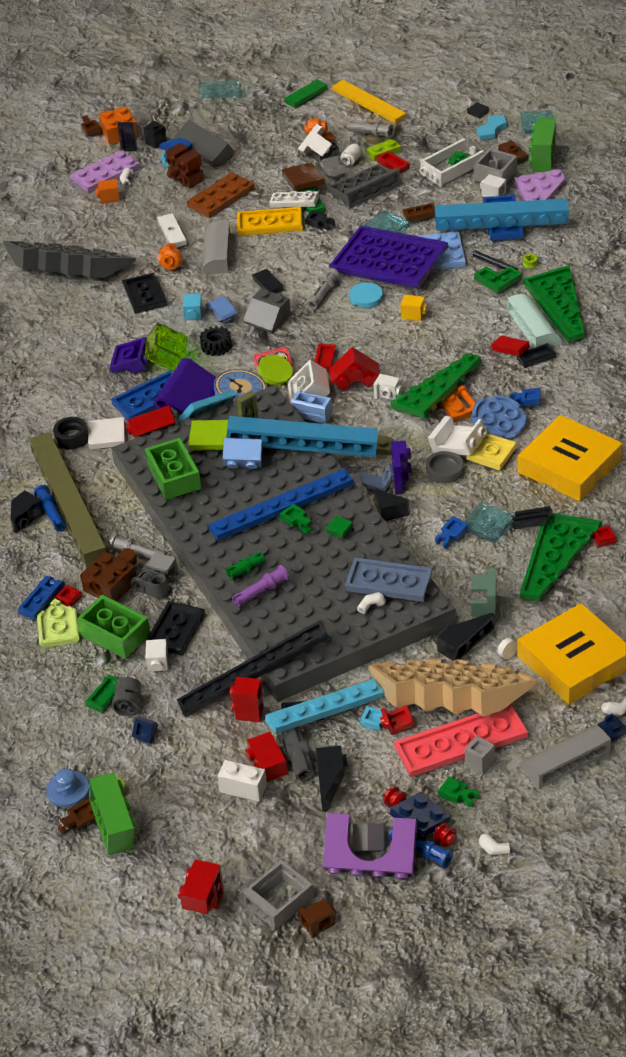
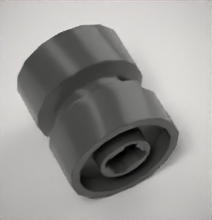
M132 677L118 679L112 701V709L117 714L132 716L138 712L142 693L141 682Z

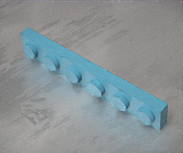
M372 679L266 714L265 721L272 731L277 734L384 698V690Z

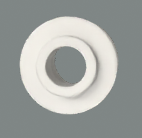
M357 144L349 145L341 153V161L347 166L353 165L361 156V147Z

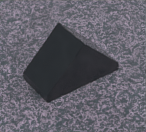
M375 488L374 503L378 513L385 521L405 517L410 514L409 499Z

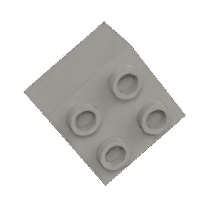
M488 148L474 163V181L482 182L490 174L506 179L507 184L517 173V156L492 148Z

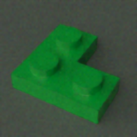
M486 266L474 273V279L494 292L500 293L521 280L522 273L511 266L500 273Z

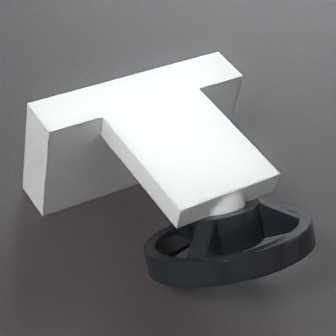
M316 124L298 149L305 156L312 149L320 155V160L322 161L324 155L325 159L329 158L333 151H335L333 156H337L339 146L324 139L321 136L324 132L323 128Z

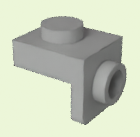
M337 156L322 160L325 175L338 178L342 176L341 174L346 173L345 166L339 165Z

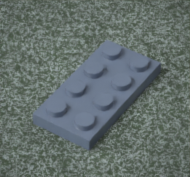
M354 557L345 583V591L363 594L379 592L384 597L424 602L432 577V568Z

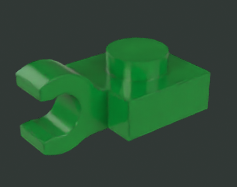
M455 151L449 158L448 164L453 166L470 157V154Z
M295 504L279 513L280 519L291 527L298 525L305 534L313 530L309 526L312 522L307 518V512Z

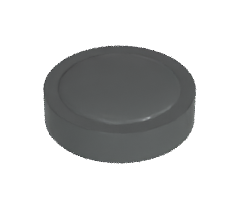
M449 451L433 453L426 460V473L429 478L437 482L447 483L455 481L463 473V460L456 453Z

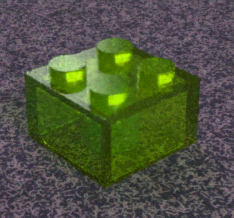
M157 322L147 335L145 359L174 371L180 360L186 358L188 337Z

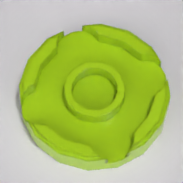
M278 355L264 356L257 367L259 376L261 375L263 381L276 386H281L288 382L293 373L291 364L285 358Z

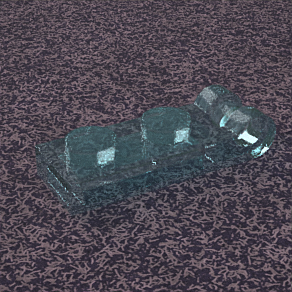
M240 81L199 82L200 98L242 97Z

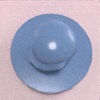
M69 768L59 770L47 785L46 791L50 803L59 807H72L84 801L89 794L88 779L82 773Z

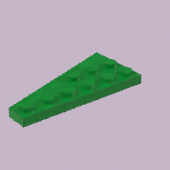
M569 265L523 279V285L568 343L584 338L585 332Z
M471 353L463 355L461 359L450 363L445 369L437 371L435 375L424 379L422 383L411 387L409 391L396 396V399L390 402L391 408L426 419L429 416L428 412L430 410L434 411L437 408L436 404L444 401L457 388V383L463 382L466 379L465 375L472 373L482 363L481 357Z
M552 513L549 524L540 526L520 590V599L539 602L593 538L597 529L602 527V521Z

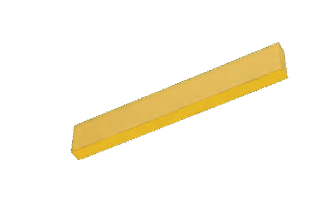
M345 80L332 85L333 91L395 124L406 118V112Z

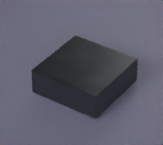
M478 102L467 108V113L476 118H480L489 112V107Z

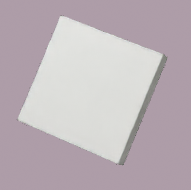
M124 417L88 421L89 449L114 447L125 442Z

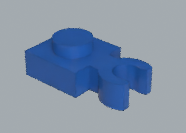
M541 389L522 390V393L512 392L510 393V398L522 404L523 407L540 405Z
M452 516L441 528L442 533L435 537L436 544L438 545L441 541H444L442 543L443 548L447 549L452 539L457 542L469 529L468 524Z

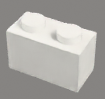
M225 760L217 775L220 793L260 802L267 787L265 769Z

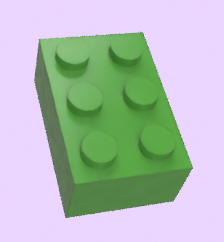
M537 118L536 124H533L531 142L529 144V152H531L529 165H532V172H547L552 169L556 146V118Z
M181 438L145 448L147 466L165 500L201 489L199 471Z
M101 595L76 619L80 636L125 659L150 634L148 617L104 595Z
M115 772L89 779V801L107 855L133 849V840H136L134 831L137 829L134 817L129 815V801L127 798H123V784L121 779L117 780Z

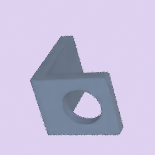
M391 463L386 467L382 477L362 471L360 473L362 486L372 490L377 488L382 491H386L394 476Z

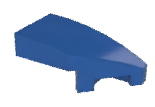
M177 138L161 143L160 148L166 151L176 144L182 143L190 150L193 143Z

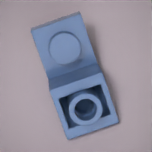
M225 296L205 304L208 310L213 309L217 321L223 320L225 323L234 319L233 315L237 314V311Z

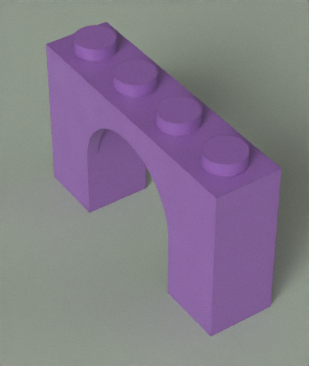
M327 813L323 868L328 869V873L341 874L343 870L350 871V875L364 876V872H371L374 877H386V874H395V878L408 879V875H414L418 823L416 819L393 818L390 849L380 859L365 861L356 857L350 847L352 817L348 814Z

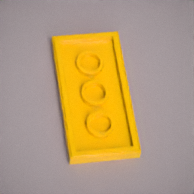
M301 207L237 212L238 236L303 231Z

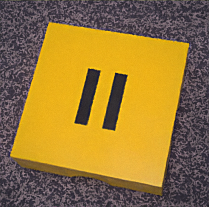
M559 415L518 455V472L535 481L547 484L575 500L581 501L596 486L597 482L622 460L623 443Z
M582 603L517 639V656L531 670L544 678L550 688L568 705L592 692L600 684L626 672V642Z

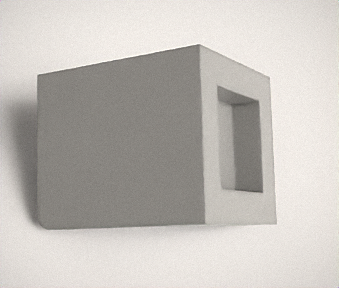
M155 552L146 564L148 568L159 573H176L178 571L175 557Z
M476 736L465 748V765L481 775L495 762V745L479 736Z
M353 824V850H384V824Z

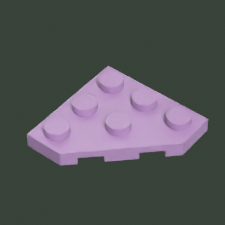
M554 169L547 172L515 177L514 184L523 201L547 200L549 198L552 199L558 192V188L565 184V177L561 169Z

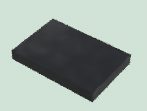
M154 273L122 280V285L135 314L167 306V301Z
M168 601L147 640L166 639L168 653L183 656L205 615V609Z

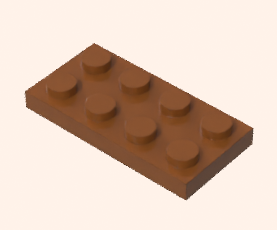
M231 172L189 199L187 207L210 218L255 189L254 183Z

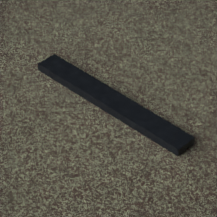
M319 620L176 699L183 715L186 718L229 694L230 687L234 685L236 677L256 679L324 642L330 636L322 621Z

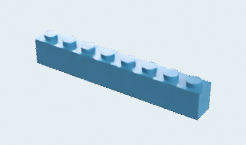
M566 198L436 205V231L569 224L568 201Z
M229 416L227 438L262 439V444L265 448L376 457L378 429Z

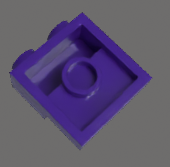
M146 337L117 345L110 364L112 373L128 369L132 374L145 370L147 365L151 363L150 354L154 352L152 343Z
M406 440L391 442L395 495L403 494L402 486H406V481H409L408 473H412L411 462H408V459H411V449L407 448Z

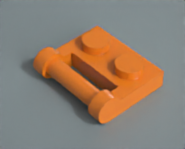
M461 385L444 401L438 402V404L448 416L452 417L453 423L471 417L476 401L468 393L466 386ZM463 397L470 408H466L459 398Z

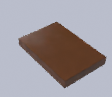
M312 162L281 169L282 175L294 191L325 184V178Z

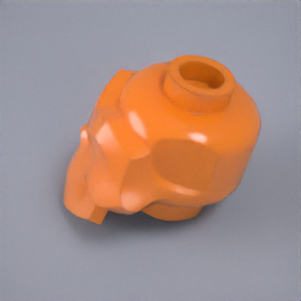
M311 118L307 121V125H304L305 134H309L314 126L319 124L324 130L321 136L329 142L334 141L332 132H328L326 121H322L320 118Z
M168 243L159 251L157 260L160 266L168 270H175L183 263V255L180 250L175 248L173 243Z

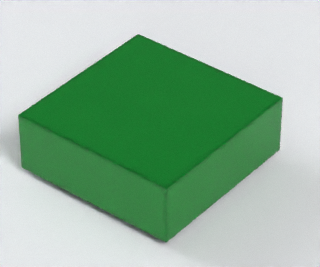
M335 516L327 525L326 532L343 539L353 527V522Z

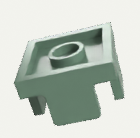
M488 567V574L472 575L471 591L487 592V600H472L471 616L479 617L493 613L495 614L496 624V567Z

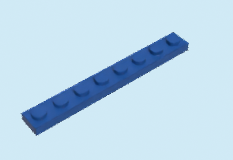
M345 469L339 470L210 523L209 530L216 540L220 541L280 516L279 513L293 504L302 507L354 485V480Z

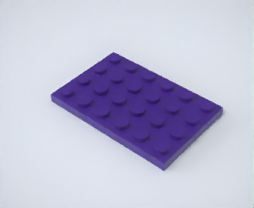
M360 225L331 262L329 268H334L343 274L419 289L449 246L448 242Z

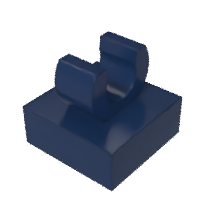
M613 713L605 716L604 721L597 724L611 738V742L626 735V726Z
M142 716L135 717L131 737L148 744L152 743L157 733V722Z

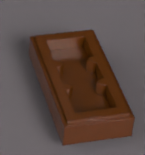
M512 140L498 145L499 151L516 155L517 164L528 160V154Z
M434 203L406 208L402 210V214L407 223L423 221L435 217Z

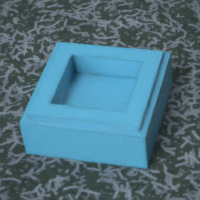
M367 706L361 717L360 726L380 731L382 727L380 717H383L381 709Z

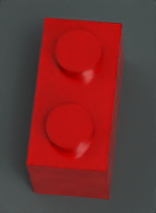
M236 677L234 685L230 687V697L233 698L232 711H235L236 720L260 722L264 709L261 679Z
M270 731L247 739L248 749H245L246 756L249 761H253V767L265 769L267 782L288 775L286 760Z

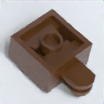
M125 548L117 556L104 551L80 574L83 591L97 598L104 595L118 602L132 588L130 580L133 577H137L135 551Z

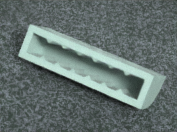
M518 294L508 297V312L533 347L546 343L550 346L562 344L561 338L530 296Z

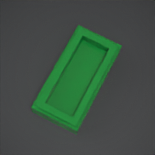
M108 674L85 701L86 706L104 713L113 701L118 678Z

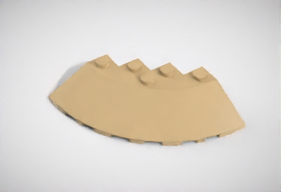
M429 658L424 663L409 659L406 660L407 664H395L394 661L369 665L375 680L384 690L387 701L396 708L417 704L425 711H433L437 707L444 706L454 714H460L464 710L473 709L481 716L487 717L493 713L501 712L537 684V679L522 672L518 674L512 673V669L508 667L497 668L496 664L482 662L481 666L469 664L468 660L460 659L454 660L453 663L442 662V659Z

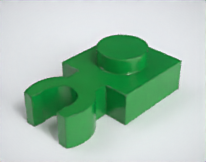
M448 776L438 790V796L455 804H458L461 800L467 807L473 808L474 800L470 798L478 800L479 792L475 789L468 790V784Z

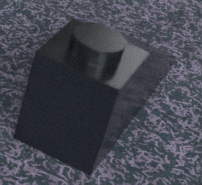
M488 613L448 627L437 637V652L452 661L461 659L495 628V614Z
M341 745L316 748L322 812L327 811L344 777V767L348 766L347 755L342 754Z

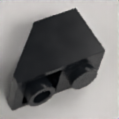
M26 490L11 500L10 519L14 533H18L43 513L41 500Z

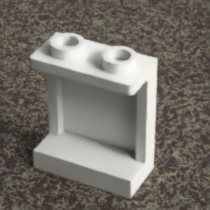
M445 416L430 434L428 441L433 453L449 451L457 455L471 456L487 435V429L483 419H478L473 427L454 425L451 416Z

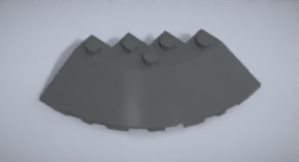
M3 241L14 264L26 272H31L32 269H39L44 271V274L52 275L54 272H59V274H66V277L84 275L89 280H98V278H105L136 261L135 257L122 254L120 257V255H117V252L93 248V251H91L90 249L75 245L69 248L68 246L56 243H49V246H47V244L34 242V245H32L31 243H24V241Z

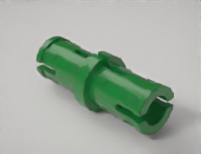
M259 551L248 558H242L237 564L226 568V574L232 580L243 573H249L254 567L265 563V557Z

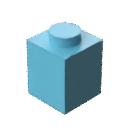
M184 294V320H202L203 304L201 294Z

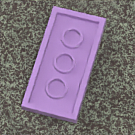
M121 150L71 174V180L90 193L95 188H98V181L117 180L125 168L136 171L140 169V163Z

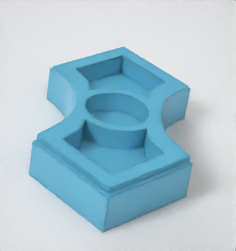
M504 115L489 116L486 124L476 127L479 139H494L495 134L499 130L505 129L507 122Z

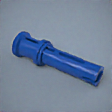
M39 485L33 491L34 496L41 500L42 509L46 511L55 530L63 531V526L66 528V523L55 506L54 496L50 495V489L47 485Z
M393 827L388 834L390 840H392ZM416 837V852L422 854L427 861L432 860L439 863L442 868L448 867L453 857L451 849L446 850L437 846V843L434 841L426 842Z

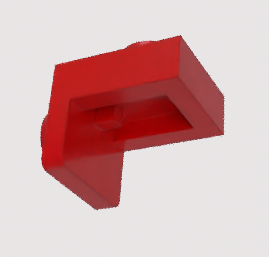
M407 705L387 713L385 708L381 709L383 717H380L381 724L384 729L388 728L391 735L415 726Z

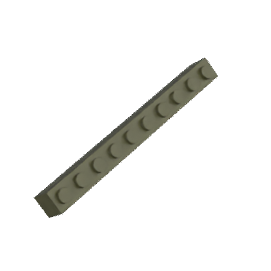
M50 432L29 438L32 454L52 496L55 498V503L87 568L104 551L109 553L107 542L102 541L104 540L100 529L97 530L98 526L95 518H91L90 507L85 506L86 500L84 495L79 494L81 493L79 485L74 483L75 478L73 472H69L67 460L63 461L64 455L61 449L58 450L59 446L56 438L53 439Z

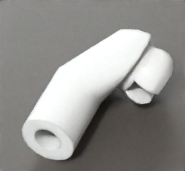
M125 168L120 175V181L126 188L131 184L128 177L131 178L133 177L132 174H134V171L130 168Z
M379 592L366 595L358 605L357 610L365 614L372 604H376L378 607L383 606L386 603V599Z
M626 698L621 703L605 702L601 707L602 712L607 715L613 713L616 717L622 716L626 712Z
M482 834L480 836L479 845L489 855L510 854L509 843H497L489 834Z

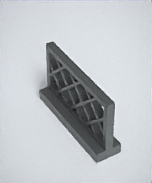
M376 164L328 186L327 191L344 200L346 206L351 208L401 185L400 170L397 168L390 170L381 164Z

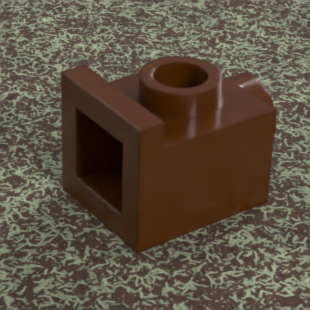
M324 899L311 904L305 910L303 907L298 909L300 923L311 937L335 925L334 914H336L333 905L330 902L327 903Z

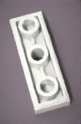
M311 191L273 193L269 205L270 208L315 207L319 199V193Z
M173 213L157 217L168 243H173L175 248L187 245Z

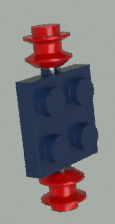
M397 786L389 788L385 792L384 804L387 806L391 805L389 815L393 818L416 819L418 822L417 835L420 838L434 832V841H441L442 847L454 844L457 839V830L455 828L449 829L448 823L451 821L452 815L420 792L406 799V792H400Z

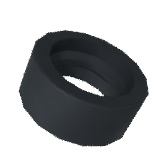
M66 417L54 425V437L61 448L75 449L83 446L88 440L87 424L79 417ZM69 430L80 431L79 433L71 436L62 435L64 432H67Z

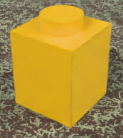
M405 294L400 304L401 319L421 321L423 315L427 313L425 297Z

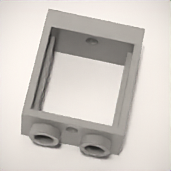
M280 860L242 892L244 905L275 931L296 914L299 908L304 907L314 898L311 880L301 876L294 866L286 864L283 860ZM284 880L297 890L298 893L277 910L262 896L280 881Z

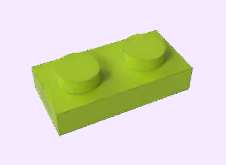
M389 139L366 148V154L373 161H376L378 156L387 151L393 154L401 151V146L394 139Z

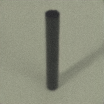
M476 250L473 252V257L501 269L511 266L518 270L517 267Z

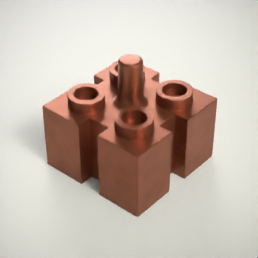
M178 143L166 150V161L170 165L167 172L169 178L177 182L179 181L189 189L204 181L203 170L200 169L202 165L200 153L193 149L189 151L188 147L182 143Z

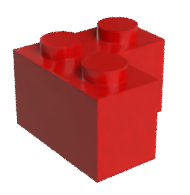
M351 347L329 369L331 383L344 391L355 380L370 388L375 383L379 374H381L379 363L354 347Z
M194 859L192 867L187 869L184 886L181 885L179 888L178 898L181 899L182 909L208 914L210 908L218 909L224 894L220 864Z

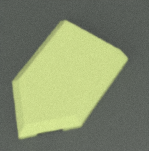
M54 599L45 611L42 610L37 615L39 644L41 647L48 648L73 644L80 640L76 609L70 606L67 607L61 604V601Z

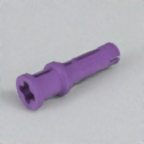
M279 565L275 571L270 574H264L260 581L232 596V600L237 607H241L267 590H274L283 581H289V574L284 566Z

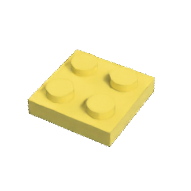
M487 433L471 456H466V460L501 470L515 451L516 442Z

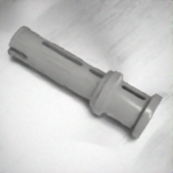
M349 121L347 124L348 131L371 133L376 137L386 136L387 138H392L394 133L392 124H368Z
M329 268L326 271L325 277L320 279L319 287L307 302L309 308L316 309L326 293L332 290L334 283L340 279V273L336 269Z
M117 533L113 534L109 543L111 550L117 549L122 551L125 548L133 549L136 555L151 559L155 552L167 555V552L136 543L132 538L120 537Z

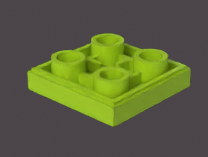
M228 420L192 421L188 444L189 450H223L224 438H227Z

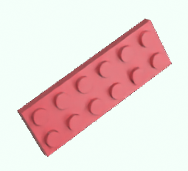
M510 704L501 712L493 713L491 716L485 717L477 713L394 741V748L409 776L413 777L465 759V748L476 736L494 744L495 748L527 738L528 731Z

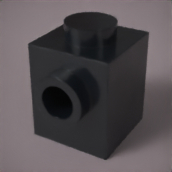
M154 121L143 127L145 143L156 149L160 147L161 143L167 141L165 126Z

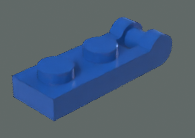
M48 575L45 576L18 607V613L35 620L37 615L65 587V582L59 579L56 581Z

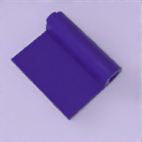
M183 358L155 398L154 405L157 409L169 405L170 408L172 407L182 414L191 403L215 396L214 381L216 376L192 359Z

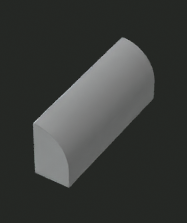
M229 220L214 221L206 227L202 274L228 273L231 234Z
M593 725L521 761L520 767L540 789L610 754L611 738L599 726Z

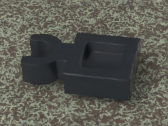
M313 210L305 218V224L318 229L322 226L325 230H330V225L335 226V219L327 218V214Z

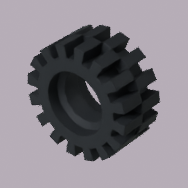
M211 326L209 330L207 328L204 329V332L202 331L200 335L202 352H205L206 355L211 354V356H214V354L220 356L219 353L224 355L225 351L229 352V349L232 347L230 331L227 328L224 329L223 326H220V328L218 326L212 328Z

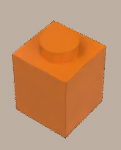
M116 179L97 182L98 188H95L96 196L100 198L101 204L120 201Z

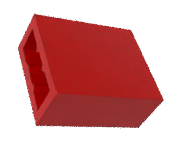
M168 405L128 419L129 424H126L129 435H133L136 438L176 422Z

